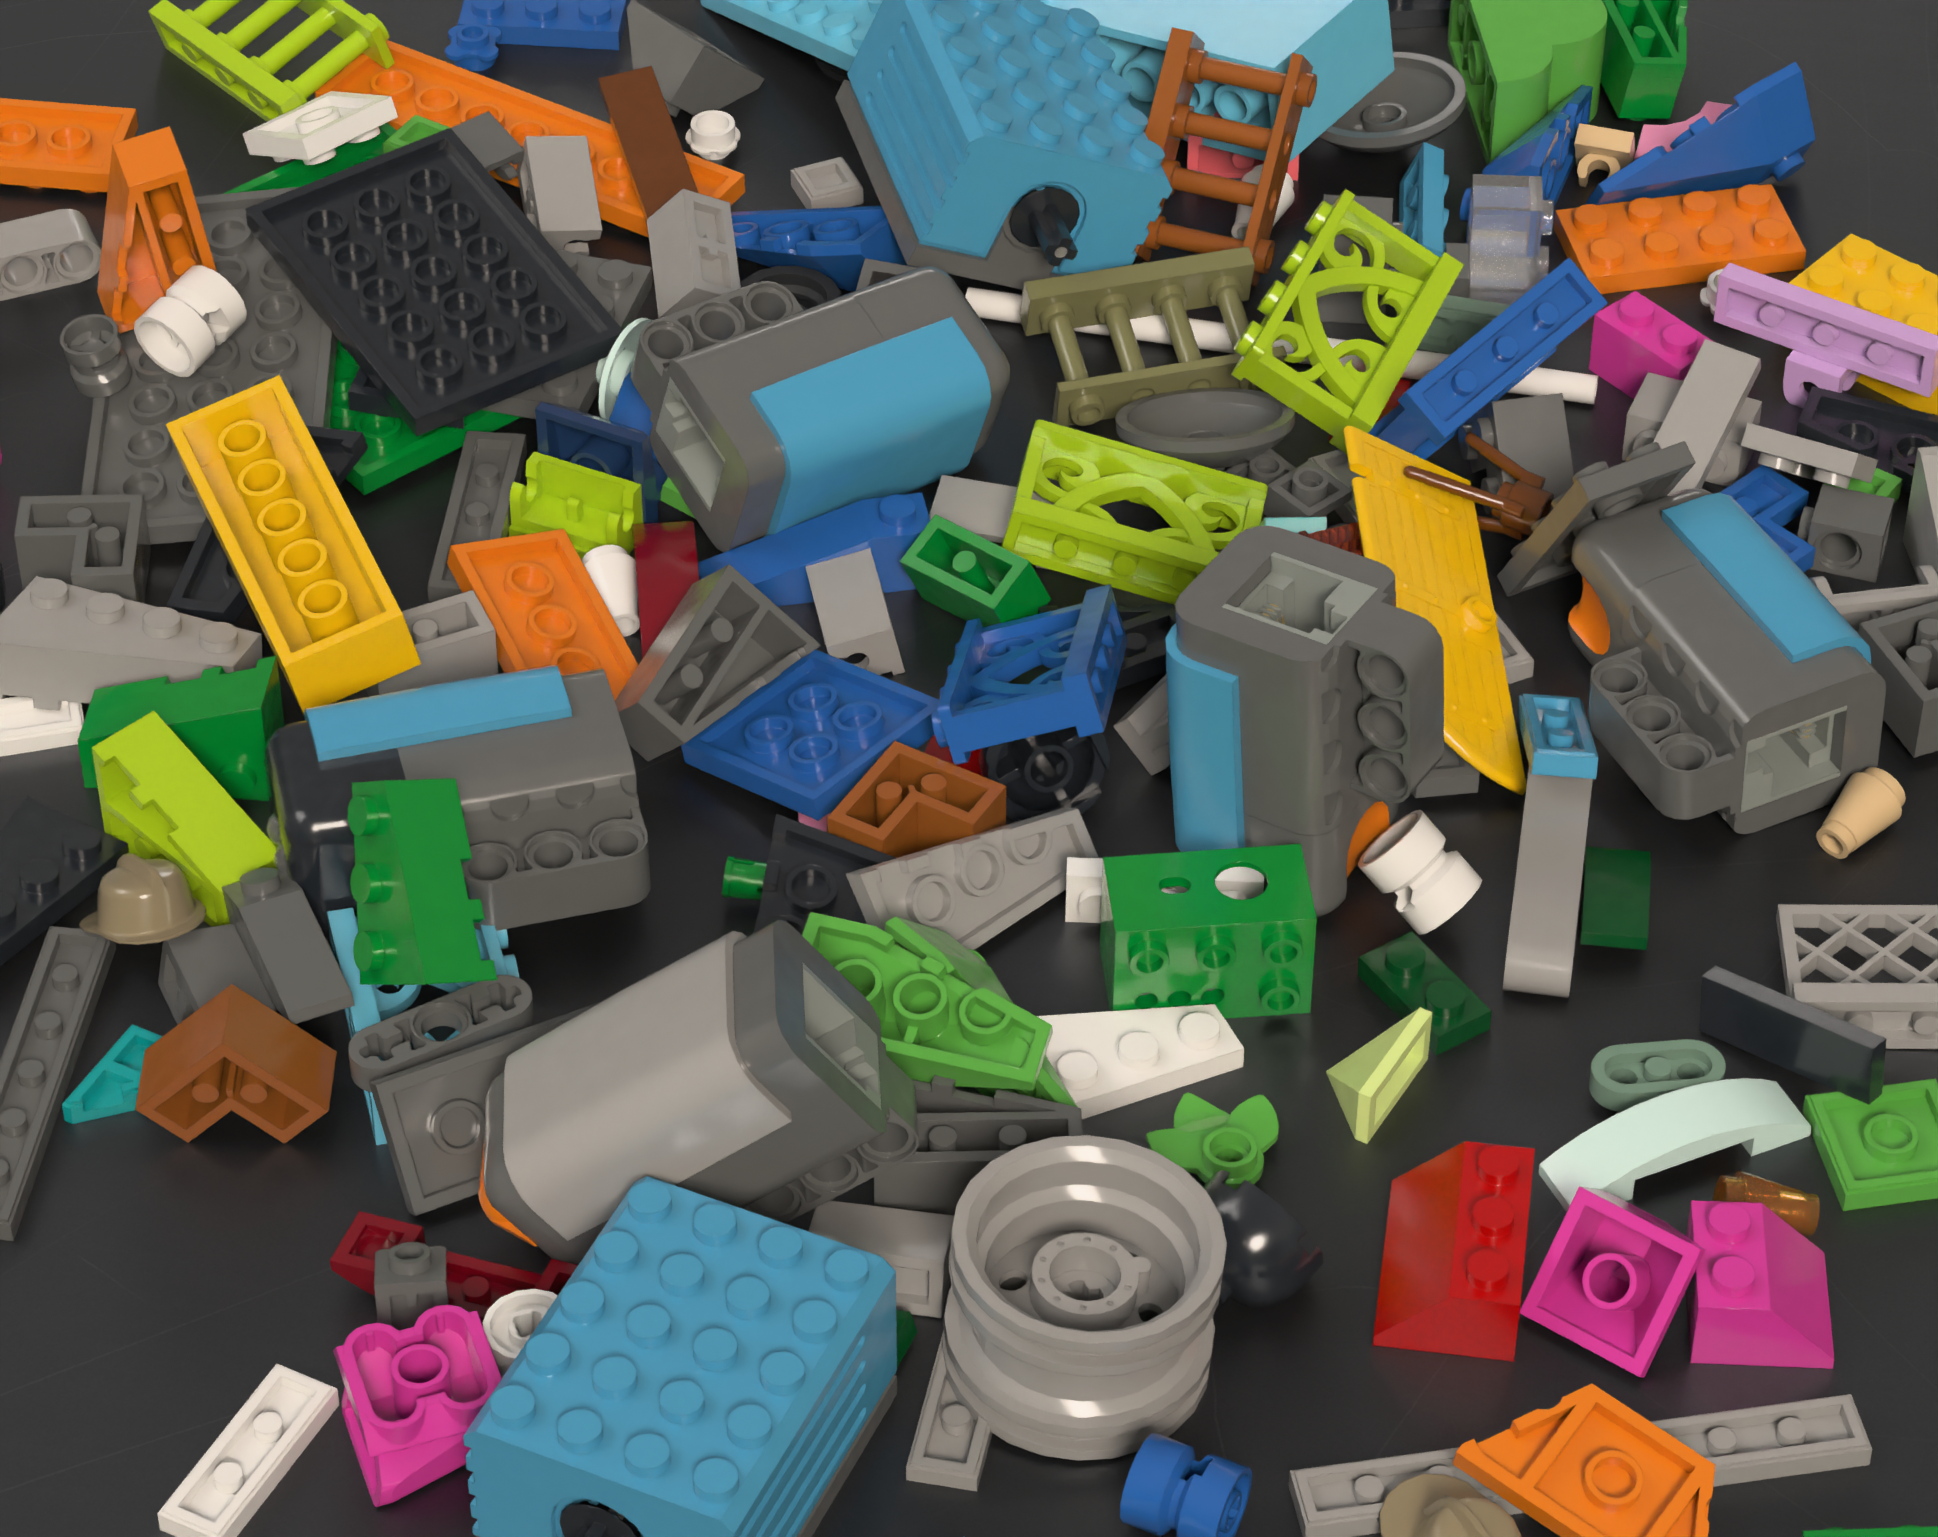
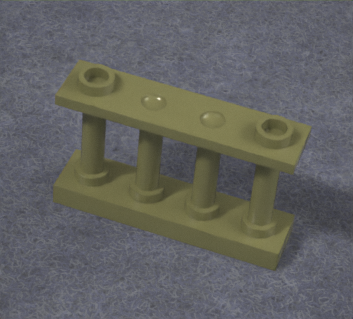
M1249 246L1024 282L1020 320L1025 335L1051 334L1065 378V382H1059L1056 385L1052 416L1053 423L1062 426L1075 424L1081 426L1091 425L1100 420L1116 418L1117 412L1131 402L1171 391L1197 388H1237L1265 392L1246 378L1240 381L1231 375L1241 358V355L1237 352L1235 354L1202 359L1186 310L1218 306L1234 349L1249 325L1242 301L1249 300L1255 267ZM1162 315L1179 363L1146 368L1130 319ZM1106 324L1122 372L1089 377L1074 328ZM1284 346L1273 347L1274 357L1286 364L1284 359L1287 353Z

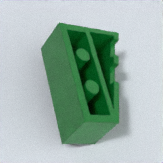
M1602 0L1607 9V26L1601 84L1618 118H1627L1634 121H1643L1647 118L1670 119L1687 64V27L1685 26V15L1688 8V0Z
M277 656L258 659L256 668L225 673L222 666L203 669L201 678L170 683L168 677L165 676L94 690L77 741L85 788L98 789L92 747L143 716L155 711L233 799L269 801L264 752L267 739L277 729L285 726Z
M456 778L352 783V799L348 806V824L351 832L354 834L355 866L351 873L350 885L353 898L357 902L358 934L354 940L353 955L356 966L360 970V985H426L497 980L494 961H481L474 923H480L485 919L481 899H469L461 862H468L472 859Z

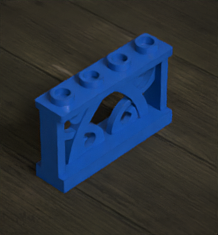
M1569 257L1408 389L1398 399L1400 404L1379 420L1368 434L1426 460L1458 434L1460 426L1465 424L1488 403L1500 399L1556 352L1557 346L1598 313L1608 302Z
M1111 584L1086 590L1082 604L987 627L982 626L980 618L966 622L960 642L955 644L954 660L947 668L948 677L944 687L940 688V700L937 710H933L931 714L937 743L941 748L949 746L955 765L968 763L973 750L1076 726L1079 738L1104 732L1128 643ZM1041 664L1048 668H1054L1040 675L1030 684L1008 683Z

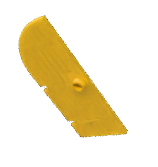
M1347 426L1343 429L1349 469L1365 477H1354L1352 479L1364 557L1386 565L1395 574L1396 607L1427 619L1437 629L1442 638L1444 647V742L1479 772L1508 790L1523 795L1526 792L1527 784L1497 628V615L1494 611L1474 501L1408 478L1404 475V469L1407 466H1413L1470 486L1471 482L1356 427Z

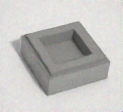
M843 157L790 170L791 187L806 209L852 207L864 203L863 186Z

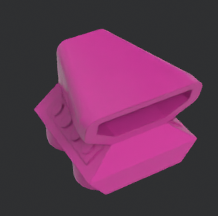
M453 1305L435 1306L420 1315L414 1327L399 1331L387 1324H366L351 1332L347 1336L344 1345L335 1347L333 1352L345 1385L342 1396V1413L375 1507L391 1504L466 1465L465 1456L471 1448L464 1446L463 1436L502 1379L477 1310L468 1312L461 1307Z

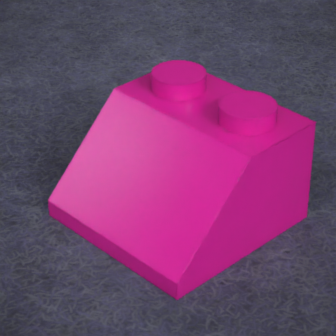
M1634 291L1594 315L1589 370L1635 399L1648 372L1684 381L1704 340H1712L1645 296Z
M1691 1200L1686 1236L1704 1248L1705 1252L1685 1292L1690 1363L1833 1369L1834 1349L1825 1253L1762 1203Z

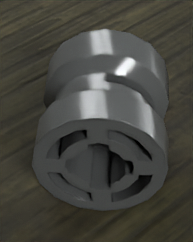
M102 314L84 315L72 320L63 328L60 334V345L64 357L70 363V375L74 386L80 394L93 398L106 397L119 392L128 384L132 376L131 366L127 354L121 348L122 338L118 326L112 318Z

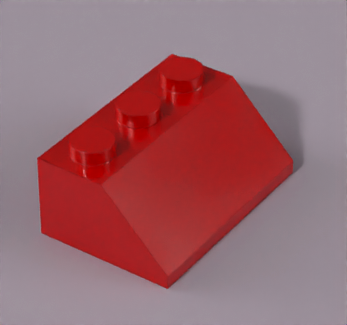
M1464 1141L1392 1180L1372 1346L1514 1362L1522 1294L1534 1148Z

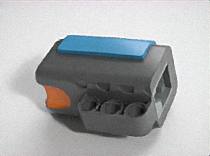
M928 266L907 271L806 310L802 309L794 295L786 287L776 282L762 281L655 319L646 324L640 333L630 377L635 388L652 412L650 421L653 425L649 440L659 464L679 491L682 499L713 545L722 552H728L857 501L887 497L894 494L904 495L940 480L942 475L950 476L965 470L970 463L972 455L985 445L990 436L1010 382V364L1007 356L954 280L943 270Z
M1702 488L1684 489L1592 521L1579 530L1572 546L1571 560L1575 568L1582 575L1583 590L1579 604L1575 605L1569 612L1568 630L1573 644L1593 666L1590 677L1589 727L1595 737L1663 815L1673 819L1689 820L1717 811L1736 833H1754L1835 803L1852 774L1864 772L1869 767L1877 768L1886 682L1871 665L1870 646L1804 572L1732 496L1722 493L1712 494Z
M1255 526L1235 536L1179 595L1175 602L1176 623L1171 627L1165 638L1169 752L1175 842L1180 852L1301 844L1316 917H1321L1335 910L1344 901L1347 893V878L1358 864L1363 853L1383 832L1399 821L1398 803L1408 798L1442 759L1444 752V647L1437 629L1427 619L1396 607L1395 574L1386 565L1283 528ZM1264 877V891H1265L1266 888H1267V886H1268V883H1267L1266 878Z

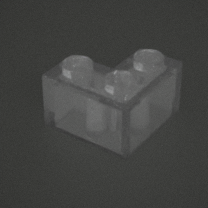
M1473 174L1467 234L1470 253V299L1512 305L1548 275L1549 247L1540 246L1541 235L1552 234L1553 200H1543L1542 176Z

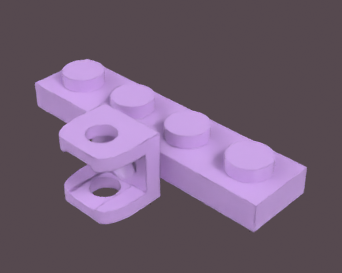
M1728 263L1719 274L1714 322L1793 349L1786 358L1783 378L1784 396L1790 404L1804 408L1809 393L1805 390L1803 382H1811L1818 388L1842 393V390H1849L1853 386L1860 373L1928 398L1938 387V335L1732 263Z

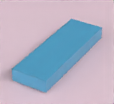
M1537 694L1519 695L1517 719L1531 774L1596 779L1599 757L1582 700L1577 697Z

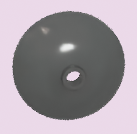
M1393 52L1395 70L1323 132L1319 138L1340 148L1367 153L1396 152L1426 142L1445 131L1463 112L1467 101L1464 78L1452 65L1438 58L1418 53Z
M1197 388L1155 394L1131 402L1117 412L1115 423L1117 435L1128 445L1224 472L1225 467L1251 461L1280 443L1294 428L1295 410L1265 392L1237 388Z

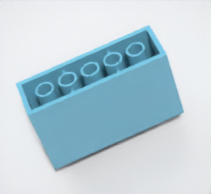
M1040 0L1048 6L1068 11L1071 8H1080L1098 19L1100 25L1095 34L1099 42L1104 43L1114 51L1116 57L1111 66L1115 74L1123 77L1130 83L1132 90L1128 100L1131 106L1140 110L1147 119H1149L1172 27L1194 32L1205 43L1203 50L1208 51V55L1211 58L1287 74L1292 53L1303 55L1313 66L1312 73L1317 75V88L1310 108L1303 107L1289 162L1395 70L1388 0ZM1203 80L1201 84H1194L1189 105L1194 107V112L1213 116L1218 111L1223 119L1273 129L1281 96ZM1203 138L1202 145L1265 161L1266 151Z

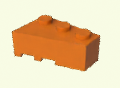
M170 126L112 144L97 293L105 315L115 321L121 334L133 330L135 321L160 297H166L167 289L191 266L202 265L217 272L187 169Z

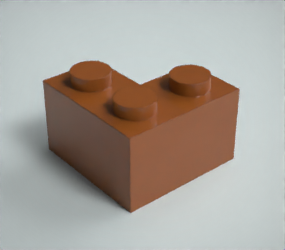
M894 741L827 817V833L899 858L1005 826L1006 786Z
M231 984L145 1050L135 1110L187 1143L230 1111H233L285 1144L329 1111L337 1051Z

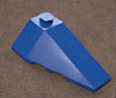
M1793 62L1734 96L1736 103L1722 112L1713 124H1710L1707 118L1703 116L1689 125V129L1671 143L1670 147L1672 150L1668 153L1663 146H1657L1599 183L1585 205L1633 201L1637 198L1683 195L1693 191L1708 192L1741 188L1745 185H1757L1772 176L1779 182L1793 175L1805 165L1806 162L1803 156L1816 140L1802 70L1796 62Z
M1581 85L1484 168L1475 189L1466 188L1460 208V221L1468 222L1466 243H1469V246L1532 259L1575 163L1574 142L1579 123L1589 125L1593 87Z
M882 206L731 212L737 257L769 267L801 266L817 270L831 278L840 289L856 291L865 258L910 266L905 262Z
M922 492L904 495L894 494L887 497L860 500L784 529L775 535L771 534L698 562L699 580L730 564L777 607L814 602L806 566L870 548L883 593L916 589L901 565L900 560L930 522Z

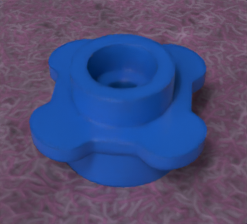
M467 23L449 29L448 38L451 40V44L445 48V56L452 60L455 66L471 72L486 70L495 63L496 58L499 56L496 42L502 38L499 28L485 26L480 23Z

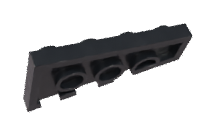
M776 814L754 933L777 920L786 921L802 935L810 912L867 924L846 873L896 858Z

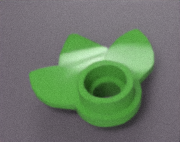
M1187 1092L1183 1094L1176 1108L1174 1128L1149 1132L1146 1134V1141L1150 1150L1161 1154L1184 1168L1187 1172L1196 1173L1204 1183H1207L1215 1172L1221 1170L1230 1172L1225 1185L1236 1190L1244 1180L1255 1184L1260 1179L1264 1168L1263 1153L1277 1141L1279 1122L1272 1104L1261 1094L1245 1100L1231 1114H1228L1202 1098Z

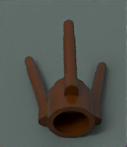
M1472 432L1466 434L1465 442L1516 479L1515 485L1505 481L1497 495L1430 471L1428 472L1413 466L1405 467L1404 475L1408 478L1491 507L1492 515L1500 519L1477 516L1479 530L1502 533L1522 541L1525 535H1532L1531 526L1547 516L1552 508L1551 502L1554 500V494L1542 489L1546 480L1545 477L1525 470Z

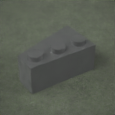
M730 564L691 585L616 698L615 704L629 746L644 759L650 761L685 744L738 706L745 698L762 686L770 683L781 675V672L821 645Z
M934 1075L931 1084L912 1080L916 1086L919 1146L915 1154L906 1161L874 1177V1206L954 1216L956 1205L970 1180L992 1160L1024 1144L1051 1137L1083 1135L1081 1108L997 1089L994 1098L955 1089L954 1079Z

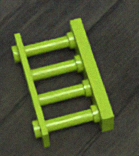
M161 0L148 11L167 50L267 122L307 103L306 99L362 53L385 69L390 68L395 63L386 43L389 39V33L383 23L372 13L363 15L343 0H268L227 34L219 32L217 35L207 28L241 0H206L194 11L186 9L184 12L168 0ZM295 6L310 15L309 18L261 57L252 56L247 58L240 53L242 49ZM328 30L344 39L294 81L286 79L284 82H281L273 76Z

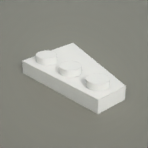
M1215 1004L1037 1016L1052 1025L1053 1033L1045 1055L1077 1107L1081 1108L1082 1119L1242 1068L1244 1064V1047Z

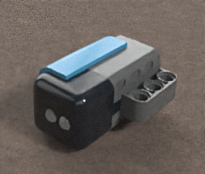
M550 665L306 708L304 721L289 723L277 729L267 739L264 765L271 817L268 819L267 833L272 842L278 846L275 851L274 863L280 873L286 874L291 881L297 882L302 888L325 937H329L328 911L353 907L355 916H357V902L353 898L350 885L351 873L355 866L354 834L351 832L348 824V806L352 799V783L456 778L472 859L468 862H461L469 899H481L485 917L482 922L474 923L475 929L481 930V925H495V929L498 931L628 907L642 901L651 890L648 833L639 808L633 757L603 668L561 675L558 666Z

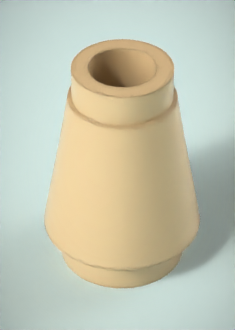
M1869 767L1864 772L1852 774L1823 822L1822 827L1816 833L1819 845L1833 857L1844 859L1851 852L1896 822L1902 815L1901 807L1906 801L1905 792L1900 783L1891 774L1876 767Z

